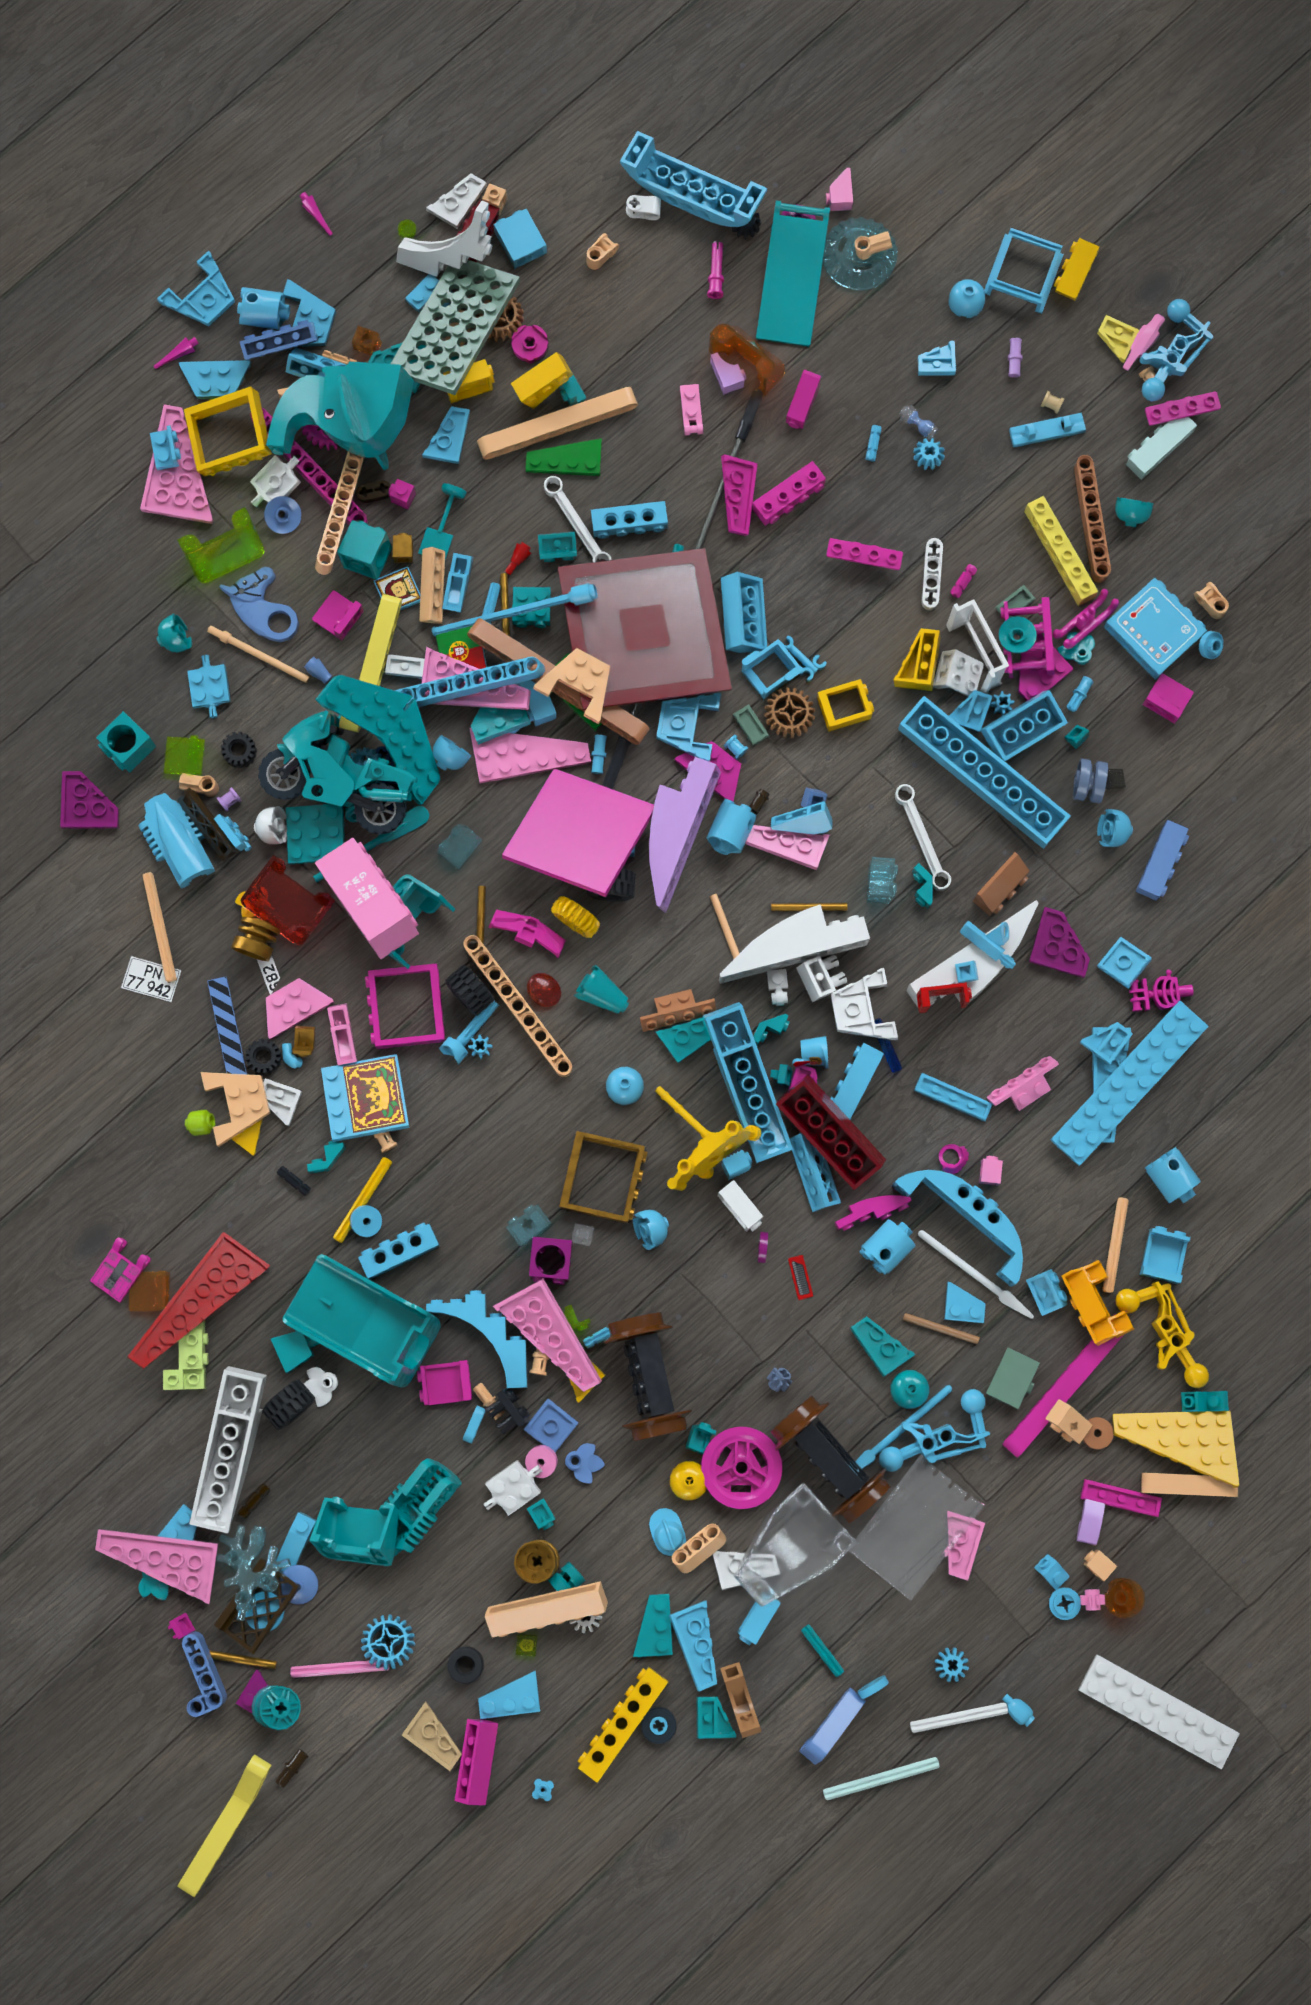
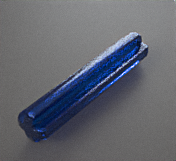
M880 1018L874 1020L875 1024L883 1023ZM877 1038L893 1073L900 1071L902 1066L889 1039Z

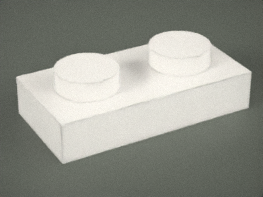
M387 655L385 674L422 679L425 659Z

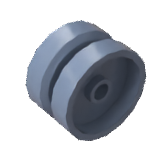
M1080 758L1074 778V800L1084 801L1089 791L1090 802L1099 804L1102 802L1107 782V762L1097 761L1092 770L1091 760Z

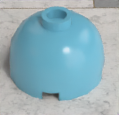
M971 279L957 282L949 294L950 309L959 317L972 318L977 316L985 304V291L983 287Z
M440 735L433 746V756L438 761L436 765L445 771L447 768L451 770L462 768L468 762L471 755L462 747L460 748L455 745L456 743Z
M1106 809V814H1101L1098 822L1097 835H1101L1102 839L1099 842L1104 847H1119L1127 842L1133 832L1131 821L1122 811Z
M619 1067L609 1074L606 1081V1091L613 1102L620 1105H630L637 1102L642 1096L644 1081L641 1074L635 1069Z
M644 1210L634 1214L636 1218L633 1219V1227L638 1240L642 1237L644 1241L642 1246L647 1250H651L661 1245L668 1234L669 1223L666 1217H663L655 1210Z

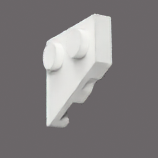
M265 1078L264 1087L269 1108L286 1126H290L302 1091Z

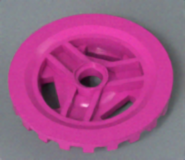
M734 1427L719 1433L706 1447L701 1462V1471L709 1493L720 1503L736 1509L752 1508L764 1503L774 1494L782 1476V1460L779 1451L775 1450L776 1445L767 1435L749 1427ZM725 1447L731 1449V1452L721 1467L716 1462ZM757 1447L767 1464L763 1468L760 1467L752 1452ZM739 1462H744L747 1465V1471L743 1474L736 1471V1465ZM731 1485H751V1492H731Z

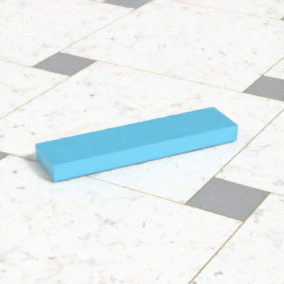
M921 1073L914 1089L917 1093L984 1122L992 1107V1103L924 1073Z

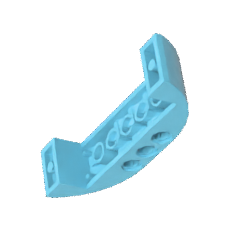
M639 131L636 132L620 160V164L627 173L656 197L702 219L723 226L740 227L748 224L767 192V188L750 181L746 189H743L655 149L654 138Z
M936 1170L909 1173L898 1178L893 1183L892 1187L901 1195L908 1197L922 1181L1010 1256L996 1275L1010 1287L1018 1283L1023 1264L1022 1246L1019 1236L1007 1216L997 1208L999 1205L991 1198L986 1199L982 1195L983 1191L975 1185L972 1187L966 1181L953 1174ZM958 1190H962L965 1193V1198H961L958 1195ZM973 1203L980 1205V1211L974 1209ZM989 1215L995 1218V1224L988 1220Z

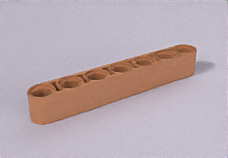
M1082 455L1074 466L1075 480L1091 577L1095 582L1102 583L1106 581L1111 572L1094 462L1090 456ZM1080 464H1086L1088 468L1083 469ZM1083 481H1088L1091 486H1085ZM1085 499H1091L1094 503L1089 504ZM1093 516L1097 521L1092 522L1088 517ZM1091 534H1097L1100 539L1092 538ZM1094 552H1100L1102 557H1097ZM1102 569L1105 575H1100L1097 570Z

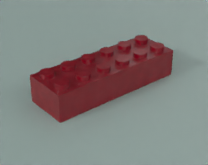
M809 1074L777 1101L776 1105L853 1190L883 1167L886 1161L883 1155Z

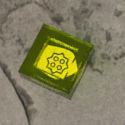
M518 1634L516 1655L536 1656L538 1636Z

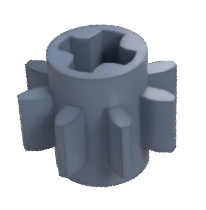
M774 1368L767 1376L769 1387L776 1392L780 1390L785 1392L792 1383V1380H790L791 1374L785 1368H779L778 1370Z

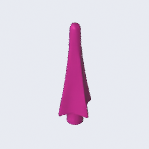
M303 192L300 195V198L303 200L301 201L303 203L302 207L331 236L332 231L320 213L313 196H308L306 192Z
M185 337L168 355L156 363L154 368L157 369L177 358L195 352L193 347L199 344L195 337L189 341Z

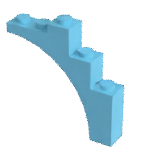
M475 1290L465 1295V1302H462V1299H450V1303H443V1300H431V1304H426V1311L429 1313H440L460 1318L481 1331L493 1344L501 1359L507 1388H528L526 1340H522V1336H512L510 1340H507L506 1317H502V1313L490 1314V1317L486 1316V1294H482L481 1290Z

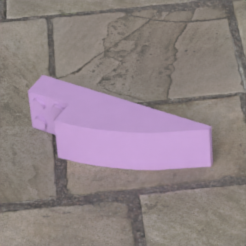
M695 757L688 765L687 772L689 773L687 778L682 780L680 786L682 791L659 785L654 803L650 828L649 862L656 905L665 913L721 774L716 764Z

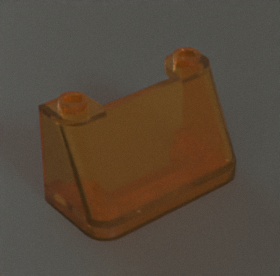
M719 324L710 333L709 352L712 354L723 352L728 356L734 349L757 367V379L760 381L758 389L766 396L785 373L784 363L740 327L729 324Z

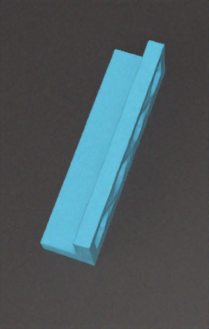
M802 1133L789 1138L812 1212L840 1204L841 1201L827 1160L810 1144L809 1140ZM815 1155L819 1157V1164L815 1160ZM821 1173L825 1175L826 1182L822 1180ZM827 1192L831 1194L833 1201L829 1202Z

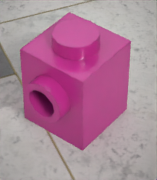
M397 479L395 484H391L388 494H390L391 503L408 510L416 495V491L413 485Z

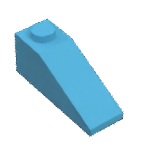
M825 801L771 817L772 830L813 835L828 832L832 829L833 823Z
M298 1512L276 1559L275 1568L284 1572L288 1567L297 1565L312 1535L316 1519Z

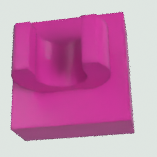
M187 1613L169 1622L168 1629L172 1628L174 1630V1639H181L195 1631Z

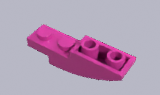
M897 1195L869 1198L850 1205L848 1209L851 1214L836 1221L834 1224L837 1230L842 1228L843 1231H846L854 1226L853 1222L857 1220L863 1222L871 1218V1213L875 1219L881 1218V1220L892 1216V1211L898 1209L900 1212L908 1208V1203L912 1200L910 1197Z

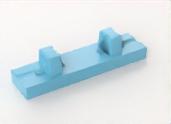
M1082 413L1011 427L1009 429L1013 448L1085 433L1086 431Z

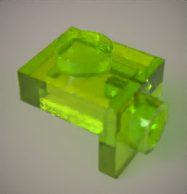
M572 1305L564 1307L565 1312L563 1314L567 1321L570 1322L573 1330L577 1329L579 1332L589 1328L590 1318L578 1322Z

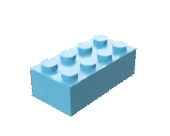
M1047 690L983 727L980 731L992 752L1005 762L1068 722L1050 690Z

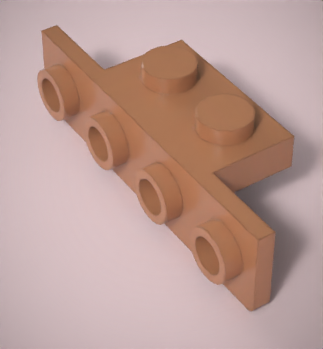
M691 989L654 998L658 1013L640 1017L642 1031L646 1032L691 1021L716 1011L715 1000L713 998L695 1003Z

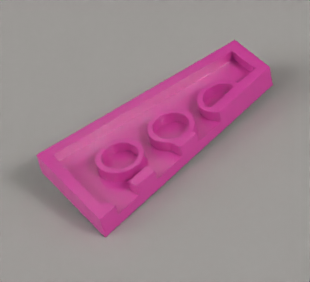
M724 454L721 456L728 532L747 536L749 534L758 463Z

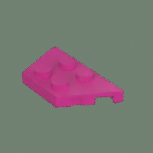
M713 741L706 743L712 744L710 762L716 764L721 771L714 792L723 799H729L734 802L741 763ZM684 753L677 756L675 762L687 770L690 761H693L695 757Z

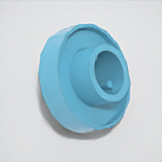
M1214 631L1206 632L1200 639V654L1208 659H1215L1220 655L1223 649L1222 635Z

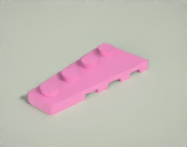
M753 825L745 844L817 870L830 835L772 830L771 827Z

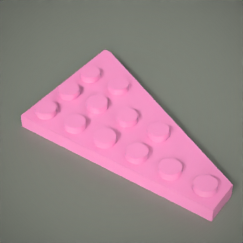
M164 405L158 431L167 430L169 425L173 431H176L178 442H175V445L180 450L181 459L178 460V467L157 470L154 453L152 454L140 510L147 513L213 524L201 474L196 469L183 409L181 407Z

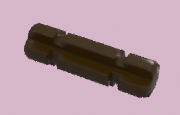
M261 1484L257 1489L258 1491L254 1492L246 1501L245 1506L240 1508L238 1514L241 1517L247 1518L251 1514L250 1511H253L264 1499L263 1496L270 1492V1488L267 1485Z

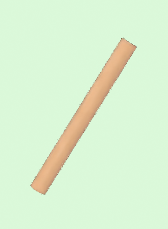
M713 894L710 896L733 959H735L740 953L717 894Z

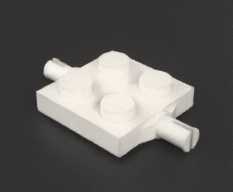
M274 455L250 481L258 493L251 503L257 507L263 500L269 502L278 496L288 497L301 483L292 470L300 461L293 456L286 464L277 455Z
M516 1460L488 1480L485 1485L492 1493V1498L484 1503L486 1509L489 1510L498 1504L509 1516L540 1494L541 1491L534 1481V1477L543 1472L540 1466L537 1465L528 1471Z

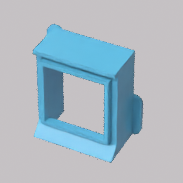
M779 639L761 652L754 651L742 660L741 672L763 700L802 672V667ZM775 652L789 672L766 688L752 668Z

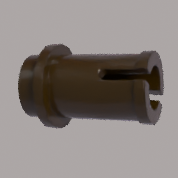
M763 789L756 791V796L749 806L752 812L758 814L765 801L769 800L770 794Z

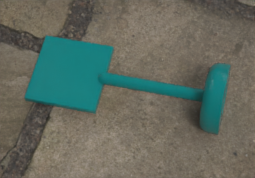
M443 483L441 490L449 495V499L439 529L426 528L418 554L422 555L424 548L434 547L445 551L446 560L453 535L442 531L454 497L463 499L467 492L457 486Z

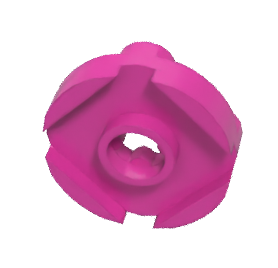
M523 325L519 327L518 331L512 335L511 344L513 352L520 360L534 363L547 352V334L537 325ZM527 340H528V341H532V340L534 341L532 347H531V346H529V347L526 346V345H527V343H526Z

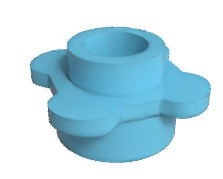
M536 1779L534 1781L535 1790L532 1792L533 1798H543L545 1801H549L552 1798L551 1789L554 1787L553 1782Z

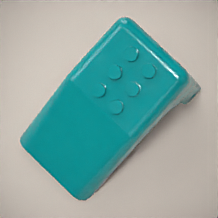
M323 1254L316 1258L283 1316V1322L287 1326L370 1371L383 1381L400 1388L409 1385L441 1327L439 1319L428 1311L408 1302Z

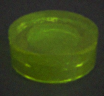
M406 219L399 223L398 233L400 237L411 239L416 235V225L413 221Z

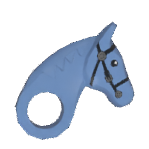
M265 566L240 578L231 587L222 584L219 586L230 597L233 607L241 620L257 635L275 642H284L290 640L297 633L299 627L298 618L289 606L263 600L265 590L276 577L273 569ZM279 613L286 614L291 619L290 627L282 633L273 632L269 628L270 619Z

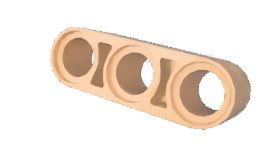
M709 1524L673 1553L672 1561L682 1573H689L725 1544L726 1536L718 1525Z

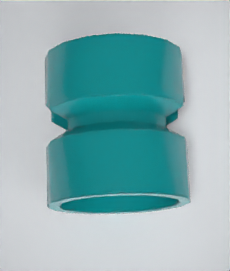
M569 1561L561 1568V1573H555L548 1581L556 1591L578 1587L586 1580ZM570 1576L571 1579L567 1582L566 1578Z

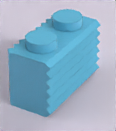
M743 1150L737 1151L736 1154L734 1153L730 1157H726V1159L723 1158L721 1166L728 1180L749 1171L752 1159L749 1153H744Z

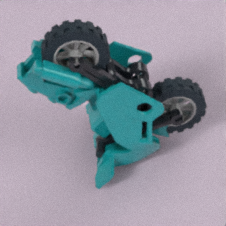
M327 710L314 714L295 725L282 738L284 744H277L279 749L269 752L262 759L258 769V779L261 782V787L264 788L267 794L277 799L289 800L300 796L302 793L304 798L333 805L351 807L354 804V813L358 823H360L362 828L375 834H387L396 830L403 823V819L406 816V801H412V793L410 791L413 783L418 781L417 777L406 771L407 767L396 764V767L388 765V760L379 757L377 761L368 758L365 765L355 764L349 756V743L339 737V735L344 734V729L339 728L341 715L337 717L333 712ZM284 760V766L280 768L276 763ZM273 766L277 768L276 774H271ZM298 771V777L293 776ZM311 771L314 778H310ZM279 776L280 779L275 785L271 777ZM283 780H285L287 788L279 787ZM289 780H297L294 785L290 786ZM376 781L397 782L398 787H399V790L396 789V788H394L393 786H391V785H389V784H385V783H374V782H376ZM393 803L394 812L389 810L388 805ZM368 811L375 813L372 819L368 816ZM385 812L392 814L388 821H386ZM379 813L382 817L383 823L374 822Z

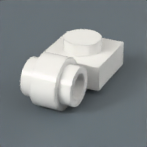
M786 969L768 970L769 991L775 990V993H771L772 1005L783 1006L784 1003H788L787 992H783V989H788Z

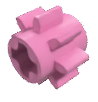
M1100 1589L1085 1590V1595H1080L1081 1605H1085L1086 1610H1101V1605L1105 1604V1595L1100 1594Z

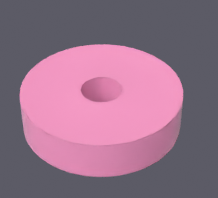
M538 1445L532 1448L525 1459L528 1471L537 1465L542 1469L543 1472L535 1476L537 1478L550 1476L558 1464L557 1455L554 1450L545 1445ZM543 1459L545 1463L542 1465L538 1460Z

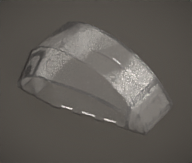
M801 1483L766 1516L734 1575L737 1581L761 1607L828 1571L857 1543L837 1519L831 1516L832 1514L804 1483Z

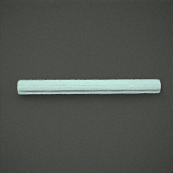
M936 1757L826 1788L823 1790L826 1800H831L939 1768V1761Z

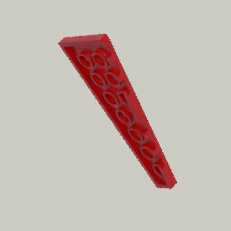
M223 1232L127 1358L142 1369L146 1368L263 1274L270 1265Z

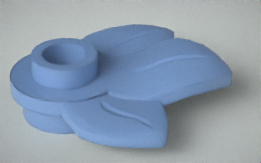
M590 1443L583 1444L577 1451L570 1452L565 1459L566 1466L574 1471L576 1479L583 1483H592L591 1472L598 1471L604 1466L602 1459L593 1454L595 1445ZM573 1457H577L579 1459V1463L577 1465H573L571 1463V1459Z

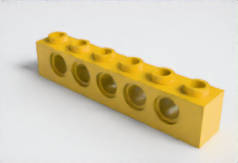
M650 1667L646 1670L643 1668L636 1677L639 1680L635 1686L631 1685L624 1694L627 1696L623 1703L619 1701L613 1710L615 1713L611 1720L607 1718L601 1727L603 1729L601 1735H595L589 1744L591 1746L589 1752L586 1753L584 1751L577 1761L580 1763L578 1769L597 1783L668 1683V1680ZM641 1685H649L651 1692L648 1695H642L639 1691ZM631 1701H636L639 1704V1709L635 1712L630 1711L627 1707ZM618 1718H625L628 1724L625 1728L617 1727L616 1720ZM611 1734L615 1737L616 1741L613 1745H607L604 1742L606 1735ZM596 1751H600L604 1755L603 1760L600 1762H596L592 1758L593 1753Z

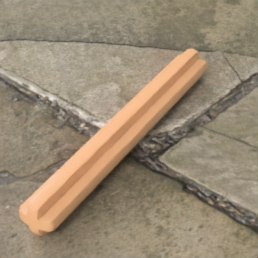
M1122 1197L1117 1199L1105 1271L1109 1278L1104 1280L1102 1289L1106 1293H1113L1129 1202L1128 1199Z

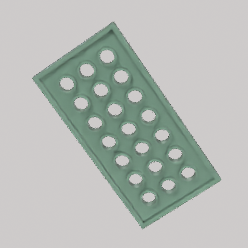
M470 260L467 263H463L460 269L448 265L390 364L402 365L415 382L456 395L518 287L520 277ZM461 275H467V277L463 279L458 278ZM478 280L484 281L483 283L475 284ZM493 286H500V288L495 290L491 289ZM452 289H459L457 292H450ZM470 294L475 295V297L467 298V296ZM485 300H492L487 304L483 303ZM444 303H451L449 306H442ZM462 308L467 309V311H464L462 313L458 312ZM477 314H483L482 317H475ZM436 317H442V320L434 321ZM454 322H458V323H459L458 325H456V326H454V327L450 326V325H451L452 323H454ZM469 328H475V331L467 332ZM428 331H434L433 334L426 335ZM446 336L451 337L449 340H442ZM461 342H467V345L458 346ZM420 345L426 346L421 350L417 349ZM442 351L441 354L434 355V352ZM454 356L459 357V359H456L454 361L450 360ZM413 359L418 360L416 363H409V361ZM428 365H434V367L429 370L425 369ZM444 371H451L450 374L442 375Z

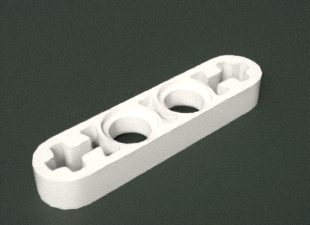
M937 538L930 539L925 548L921 603L926 610L935 609L939 602L943 543ZM932 544H936L937 547L935 556H932ZM935 561L938 564V568L932 570L928 567V563ZM934 579L937 585L931 588L927 586L926 581ZM929 592H933L932 600L935 602H933L932 605H929L928 601H925L928 600Z

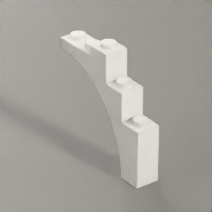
M485 201L480 202L475 210L471 225L456 237L436 242L417 241L405 237L398 246L396 262L437 277L441 270L444 271L446 265L460 269L463 263H467L469 257L483 261L486 255H490L492 245L490 244L491 236L486 235L488 230L486 222L490 216V211H488L489 203Z

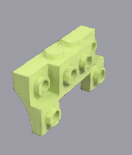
M205 1320L179 1340V1369L163 1370V1390L206 1389V1365L209 1363V1355L205 1353V1345H208L209 1338L208 1333H205Z

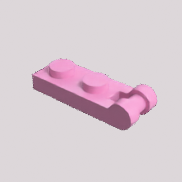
M699 385L680 386L684 435L687 436L690 433L703 434ZM696 422V425L690 426L689 424Z

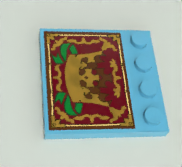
M397 1054L321 1068L333 1142L410 1128Z

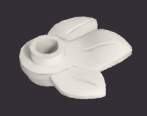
M318 1367L307 1370L309 1380L304 1385L314 1395L317 1407H321L332 1399V1391L337 1388L338 1379L331 1372L325 1373ZM326 1379H329L330 1381L329 1386L325 1384Z

